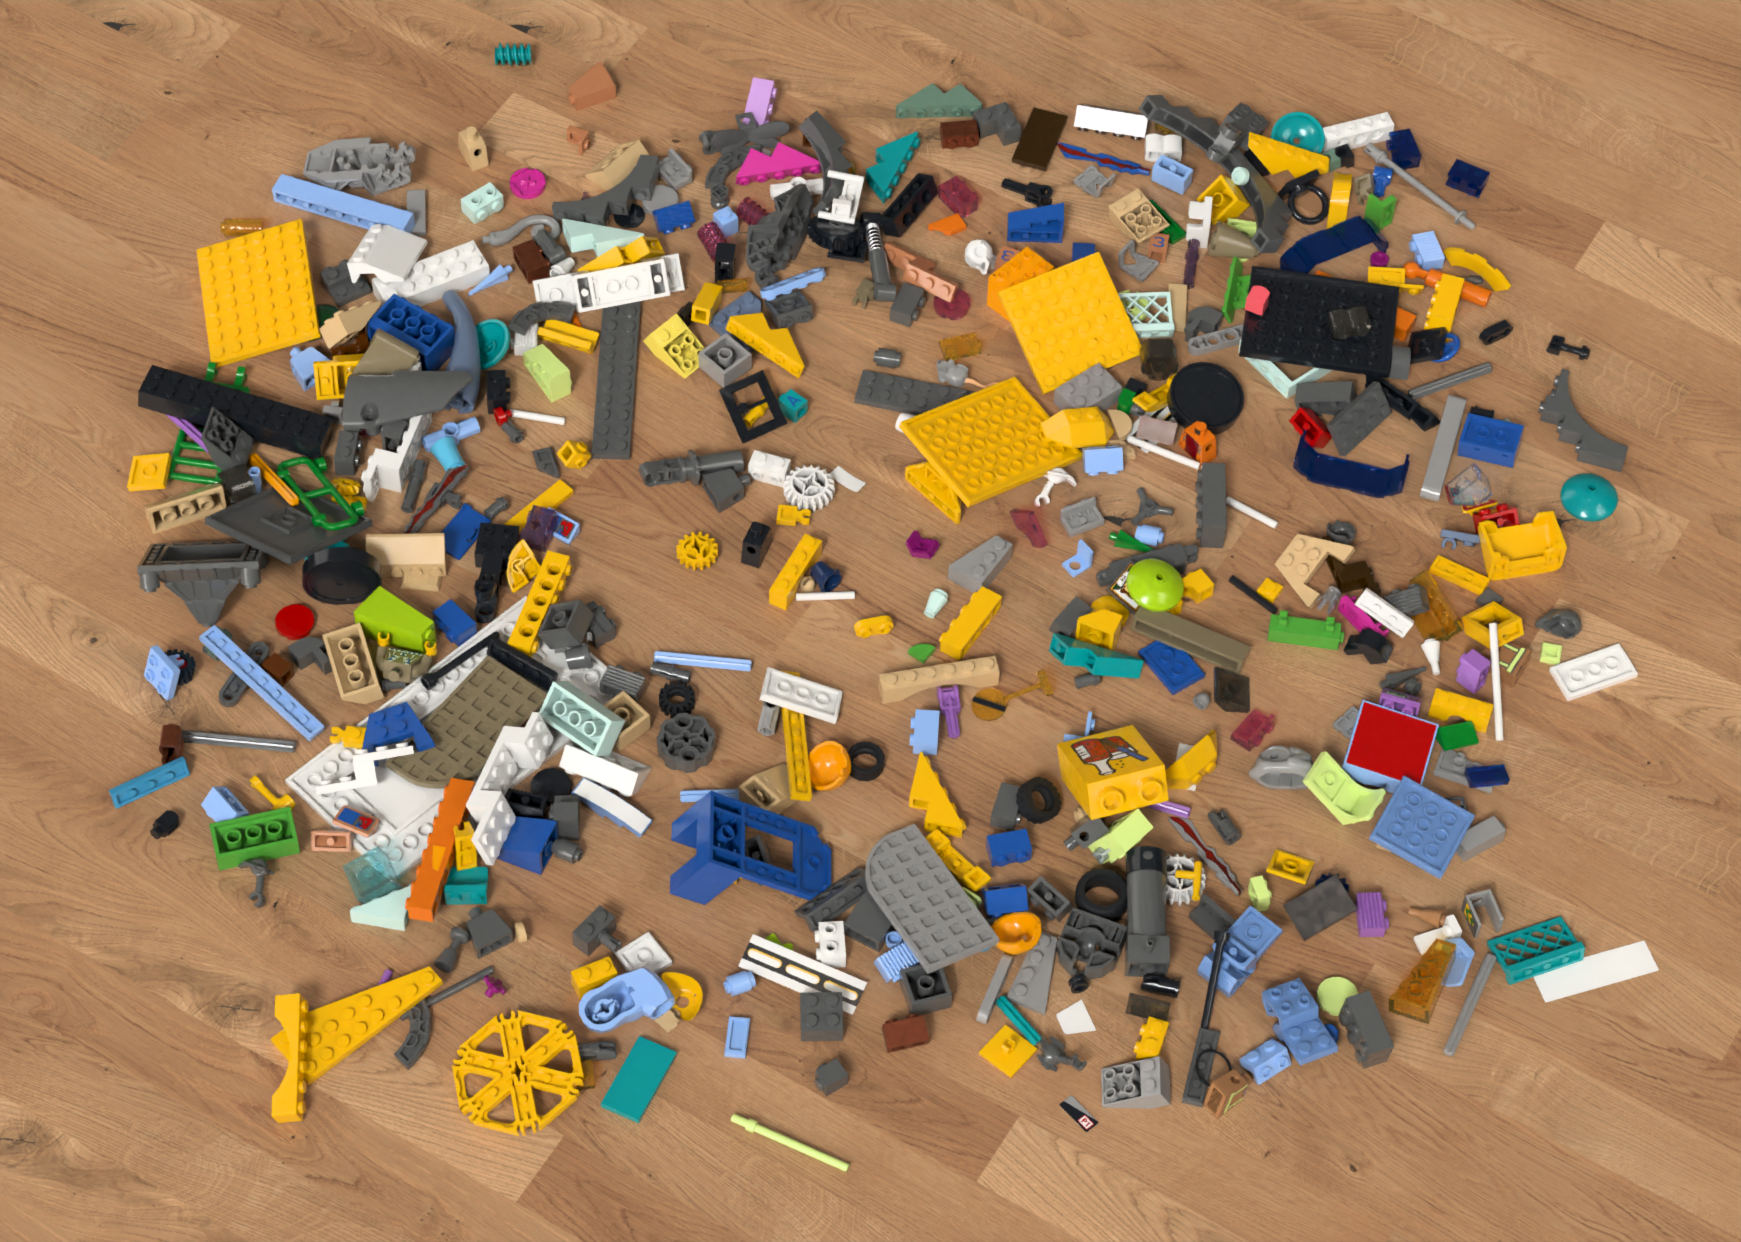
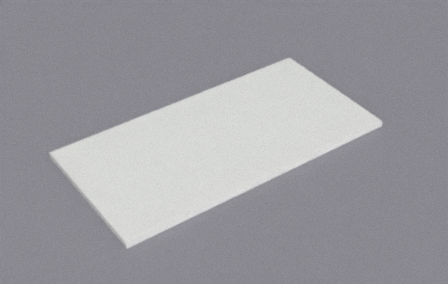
M527 596L523 597L430 668L427 673L436 672L495 631L500 634L498 639L507 643ZM540 638L539 649L537 653L533 654L532 658L542 663L543 658L557 653H555V649H550ZM488 646L438 679L436 686L431 690H427L422 685L419 677L374 712L407 701L423 724L485 659ZM590 652L593 663L591 669H573L574 671H579V673L556 681H568L600 704L605 705L614 698L611 695L600 692V680L608 667ZM512 670L513 672H515L516 674H518L519 676L526 679L527 681H529L530 683H532L533 685H535L536 687L540 688L548 694L549 690L543 688L537 683ZM368 717L362 720L355 727L366 728ZM548 723L546 725L553 736V742L549 746L545 759L540 766L561 751L566 744L573 741ZM407 739L387 745L388 749L396 748V744L404 743ZM343 742L332 743L285 779L286 784L334 829H344L332 823V820L344 805L378 818L377 832L368 838L354 833L353 847L391 883H394L422 860V852L428 846V835L433 832V820L439 814V803L444 799V788H425L406 781L386 767L385 762L389 758L379 759V766L375 767L378 785L317 795L315 786H319L320 781L331 780V783L340 782L339 778L350 776L352 780H356L352 755H356L355 751L362 749L343 747ZM517 768L509 788L513 789L537 769ZM477 776L476 778H474L473 780H471V781H475V785H476V783H477V781H478L479 776Z

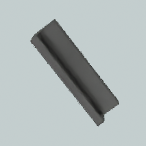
M857 867L813 899L794 911L796 916L805 919L812 932L818 930V922L832 921L859 902L867 890L865 869Z
M1205 893L1200 897L1199 906L1190 912L1188 917L1212 939L1214 930L1227 932L1236 922L1234 918Z

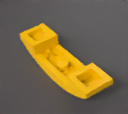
M1176 373L1168 378L1166 384L1149 394L1144 391L1134 397L1132 401L1146 412L1158 411L1168 406L1167 392Z
M938 829L925 837L954 878L973 891H978L991 881V877L979 866L974 867L951 846V841Z

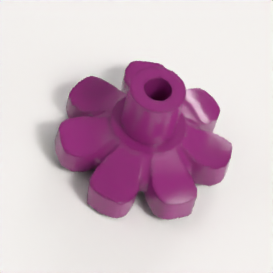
M489 975L484 977L483 981L488 986L485 995L489 998L494 993L500 992L504 995L507 992L506 987L502 985L503 982L499 979L495 981V978Z

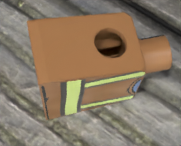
M1506 643L1498 647L1500 680L1514 688L1530 661L1532 651ZM1485 646L1481 656L1491 661V651ZM1491 664L1488 671L1490 674H1492Z
M1236 1070L1229 1071L1211 1083L1203 1105L1217 1119L1243 1099L1247 1086L1252 1082L1251 1077L1247 1073L1240 1075Z

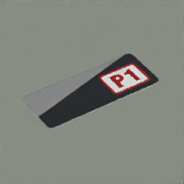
M1072 1095L1060 1103V1106L1085 1132H1088L1098 1124V1121Z

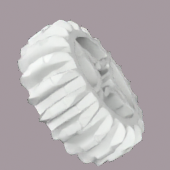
M803 464L801 469L796 466L795 471L790 470L783 483L784 496L787 503H791L792 506H798L799 511L802 508L812 509L814 512L816 508L822 510L823 505L828 506L829 501H832L835 493L834 480L831 474H827L826 469L821 470L819 466L813 468L812 464L810 467H806Z
M1178 853L1175 854V857H1172L1170 854L1167 856L1166 900H1170L1171 905L1174 902H1178L1179 906L1182 902L1188 905L1190 900H1192L1193 879L1175 878L1176 870H1194V858L1187 859L1186 854L1182 857H1179ZM1202 868L1200 896L1203 889H1205L1206 876L1204 868Z

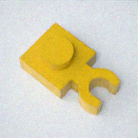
M778 505L776 525L796 526V522H800L802 525H809L810 518L804 517H810L811 510L803 509L798 511V506Z
M346 726V730H342L339 727H332V734L338 735L330 736L331 743L343 742V747L362 749L366 728Z

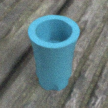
M444 437L432 445L430 452L440 462L445 471L450 468L460 467L456 468L449 475L452 480H454L458 473L467 468L453 437Z

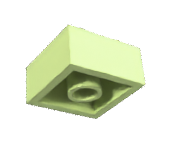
M1262 875L1250 878L1248 894L1253 907L1259 912L1268 910L1272 895L1270 890L1267 889V881L1263 879Z

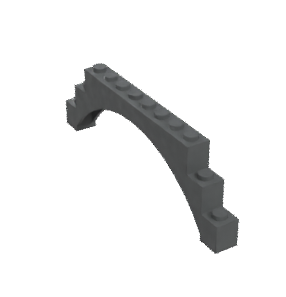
M1147 95L1139 107V110L1148 121L1156 122L1178 133L1204 152L1208 150L1220 134L1218 132L1220 127L1212 118H1196L1187 106L1172 107L1162 95ZM1236 148L1220 165L1230 176L1236 167H1244L1249 171L1248 182L1245 185H1239V187L1249 200L1256 219V233L1251 239V243L1260 253H1276L1284 240L1283 234L1289 226L1287 222L1293 212L1242 152Z

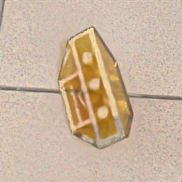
M1425 569L1412 578L1409 585L1419 584L1427 589L1430 611L1411 617L1415 621L1414 623L1425 640L1449 641L1462 632V621L1444 591L1430 573Z

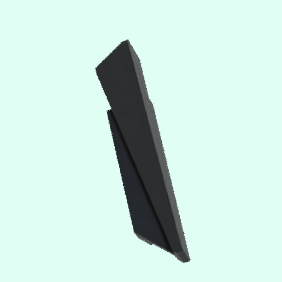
M1366 375L1365 388L1373 381L1379 382L1390 408L1409 421L1412 419L1424 432L1440 424V420L1434 414L1383 378Z

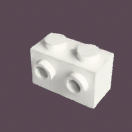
M754 450L748 464V476L750 479L783 487L786 476L789 475L791 470L790 459Z
M843 921L818 922V930H814L815 943H819V948H816V961H820V963L832 968L846 967Z

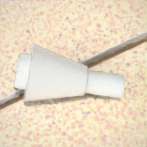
M1427 639L1421 645V648L1431 664L1433 675H1439L1440 642L1436 641V639Z

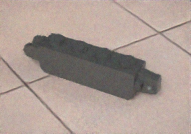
M1181 543L1171 544L1165 548L1153 549L1147 553L1132 555L1126 559L1114 560L1109 563L1108 569L1096 573V580L1100 587L1109 586L1130 560L1133 563H1137L1149 558L1165 561L1172 565L1179 574H1183L1188 564L1196 562L1199 547L1194 544L1183 547Z

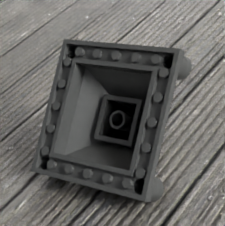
M239 540L150 544L137 566L140 589H144V592H156V588L160 587V582L165 583L169 590L185 601L186 606L199 624H203V627H212L215 625L214 623L219 621L226 599L237 586L239 580L242 585H245V588H256L257 584L261 583L260 569H264L265 565L269 564V556Z

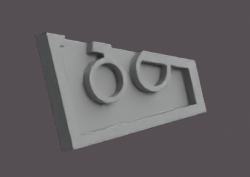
M1442 748L1433 775L1491 794L1497 777L1496 773L1478 762L1473 763L1465 758L1466 755L1461 752L1456 753L1453 750L1444 751Z

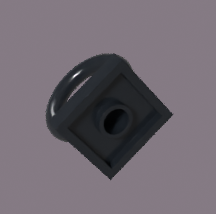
M1317 169L1287 182L1278 192V196L1282 200L1288 198L1287 204L1293 212L1292 216L1298 222L1306 225H1315L1322 222L1329 212V200L1326 194L1319 187L1312 185L1320 176ZM1309 191L1315 193L1322 202L1320 214L1313 218L1301 215L1295 207V198H1299Z

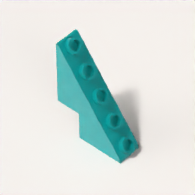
M917 131L877 148L875 153L877 164L866 169V182L883 204L887 199L891 198L893 188L898 185L901 173L904 174L906 171L907 162L912 160L915 148L918 149L921 138H918Z
M1053 633L1049 652L1063 665L1085 667L1093 675L1139 679L1144 662L1142 659L1057 633Z

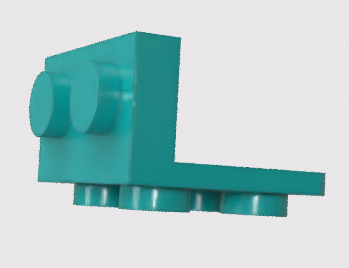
M452 867L444 888L446 905L487 904L488 868L474 867L457 871L456 867Z

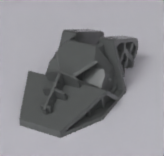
M799 184L773 198L776 211L762 216L756 225L748 226L746 263L749 269L755 272V281L760 288L779 282L778 276L773 273H776L778 270H785L789 259L795 260L806 237L814 202L806 184Z

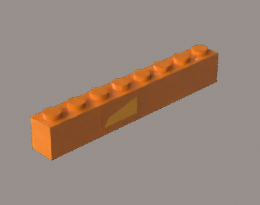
M451 778L449 785H446L444 788V799L439 803L438 817H435L433 820V832L428 835L427 849H424L422 852V864L417 867L416 881H413L411 884L410 898L407 897L405 902V909L408 910L409 919L434 921L456 856L453 828L456 825L458 830H464V822H467L470 814L466 803L475 787V781Z

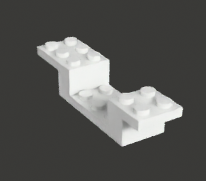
M678 253L642 259L639 263L592 272L584 270L532 280L536 303H552L553 301L575 305V311L579 313L669 296L671 292L685 290Z
M418 362L416 365L412 364L408 371H422L421 362ZM432 413L404 419V421L408 422V431L404 432L402 445L398 446L396 453L376 448L374 454L370 455L368 468L363 471L361 480L364 482L363 492L367 501L374 502L379 488L402 493L414 461L423 444L421 437L426 436L432 423Z
M532 712L525 728L503 727L466 803V807L478 825L471 840L486 865H494L508 837V833L515 823L516 816L504 795L509 789L517 768L539 769L542 761L545 759L549 746L553 742V736L539 712Z

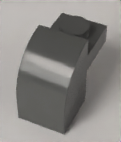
M1197 307L1188 313L1187 324L1184 328L1186 333L1185 341L1188 342L1190 338L1196 337L1199 332L1207 334L1218 331L1222 325L1223 313L1210 307Z
M1392 346L1389 378L1408 379L1411 360L1410 347Z
M305 637L288 646L289 656L300 670L315 663L325 675L332 672L326 646L321 639Z

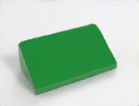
M1472 721L1439 727L1435 737L1444 751L1477 745L1479 743Z

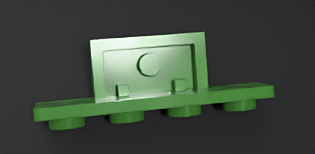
M1233 257L1232 264H1230V276L1227 279L1228 286L1224 294V306H1222L1223 317L1227 319L1228 323H1233L1235 309L1245 308L1251 275L1242 276L1243 266L1237 257Z

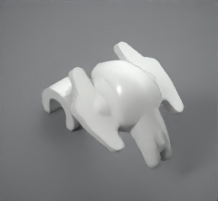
M1053 468L1044 475L1049 481L1045 484L1041 494L1035 497L1034 505L1036 507L1040 506V498L1044 500L1045 505L1050 503L1048 495L1054 484L1067 481L1075 487L1077 485L1076 481L1064 469Z

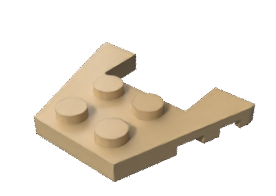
M1297 534L1276 561L1275 566L1308 609L1311 610L1321 595L1306 584L1328 555L1346 564L1355 552V548L1341 543Z

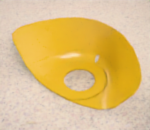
M675 972L663 973L661 976L662 980L667 984L675 998V1004L672 1009L678 1010L680 1012L679 1017L683 1020H692L698 1013L702 1003L703 993L699 983L685 974ZM679 997H686L689 1000V1004L685 1008H680L676 1005V1000Z

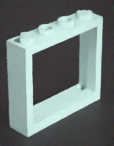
M1240 340V343H1239L1238 352H1240L1241 340ZM1244 357L1286 399L1296 394L1297 383H1313L1332 371L1329 369L1313 368L1292 382L1271 361Z

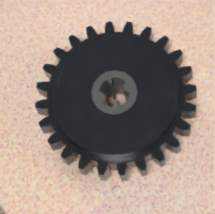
M817 215L808 222L807 235H809V239H812V242H815L822 248L842 251L854 248L856 245L859 246V243L863 242V239H865V227H863V223H860L861 220L857 218L854 224L818 218Z

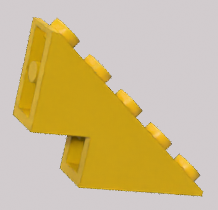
M1249 132L1248 147L1272 175L1289 170L1296 179L1316 169L1320 175L1329 172V157Z
M641 236L625 247L615 246L577 271L588 270L592 272L639 263L642 259L662 256L665 252L657 237Z
M763 313L730 316L726 326L728 332L795 377L800 378L805 366L787 328L770 330Z
M920 752L910 792L909 807L927 810L924 831L933 832L938 829L944 835L962 838L963 830L966 829L965 822L962 818L959 819L955 804L953 802L950 803L946 788L941 787L937 772H933L931 769L929 758Z

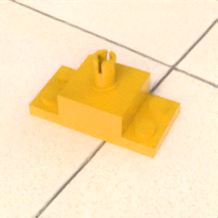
M364 354L333 356V360L313 362L317 400L344 398L348 378Z

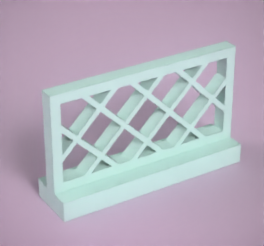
M1170 292L1118 294L1120 300L1127 299L1131 303L1125 311L1128 317L1132 319L1131 324L1138 339L1173 337L1175 329ZM1140 298H1145L1149 302L1145 308L1137 303ZM1158 298H1166L1167 303L1161 307L1155 301ZM1133 305L1141 311L1136 317L1128 311ZM1151 305L1159 310L1155 316L1147 311ZM1144 313L1151 320L1148 323H1142L1138 318ZM1163 313L1168 317V322H1160L1156 318Z

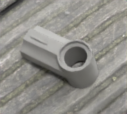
M763 701L757 732L764 736L774 735L778 717L781 713V706Z

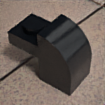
M1362 629L1360 635H1350L1344 648V652L1347 655L1363 654L1370 664L1387 663L1393 647L1383 635L1370 629Z

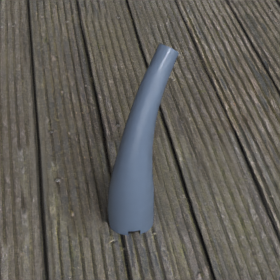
M449 290L443 294L442 301L453 314L455 339L446 371H467L473 378V381L465 385L452 398L445 409L449 411L451 407L458 409V414L471 413L474 409L480 386L481 362L477 329L468 307L456 291Z

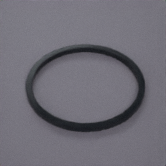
M1216 1050L1203 1051L1201 1054H1199L1195 1062V1069L1199 1079L1209 1087L1211 1084L1207 1083L1201 1077L1198 1070L1199 1058L1204 1053L1213 1052L1220 1055L1227 1062L1229 1071L1232 1070L1231 1064L1229 1060L1226 1058V1056Z

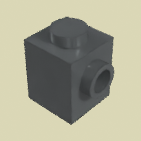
M837 1058L829 1063L821 1064L815 1070V1086L819 1091L822 1090L828 1096L848 1084V1073Z

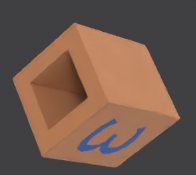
M1157 233L1150 237L1147 256L1149 259L1165 263L1169 235Z
M1002 245L995 261V271L1017 255L1020 250Z

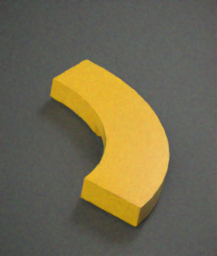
M1448 247L1443 251L1451 266H1461L1474 271L1484 278L1495 292L1508 290L1511 287L1505 276L1497 268L1494 269L1487 264L1488 260L1476 253L1470 254L1465 252V249Z

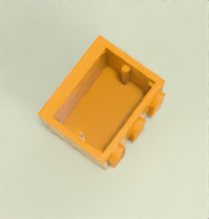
M1028 246L989 276L987 305L1009 321L997 293L1054 270V266Z

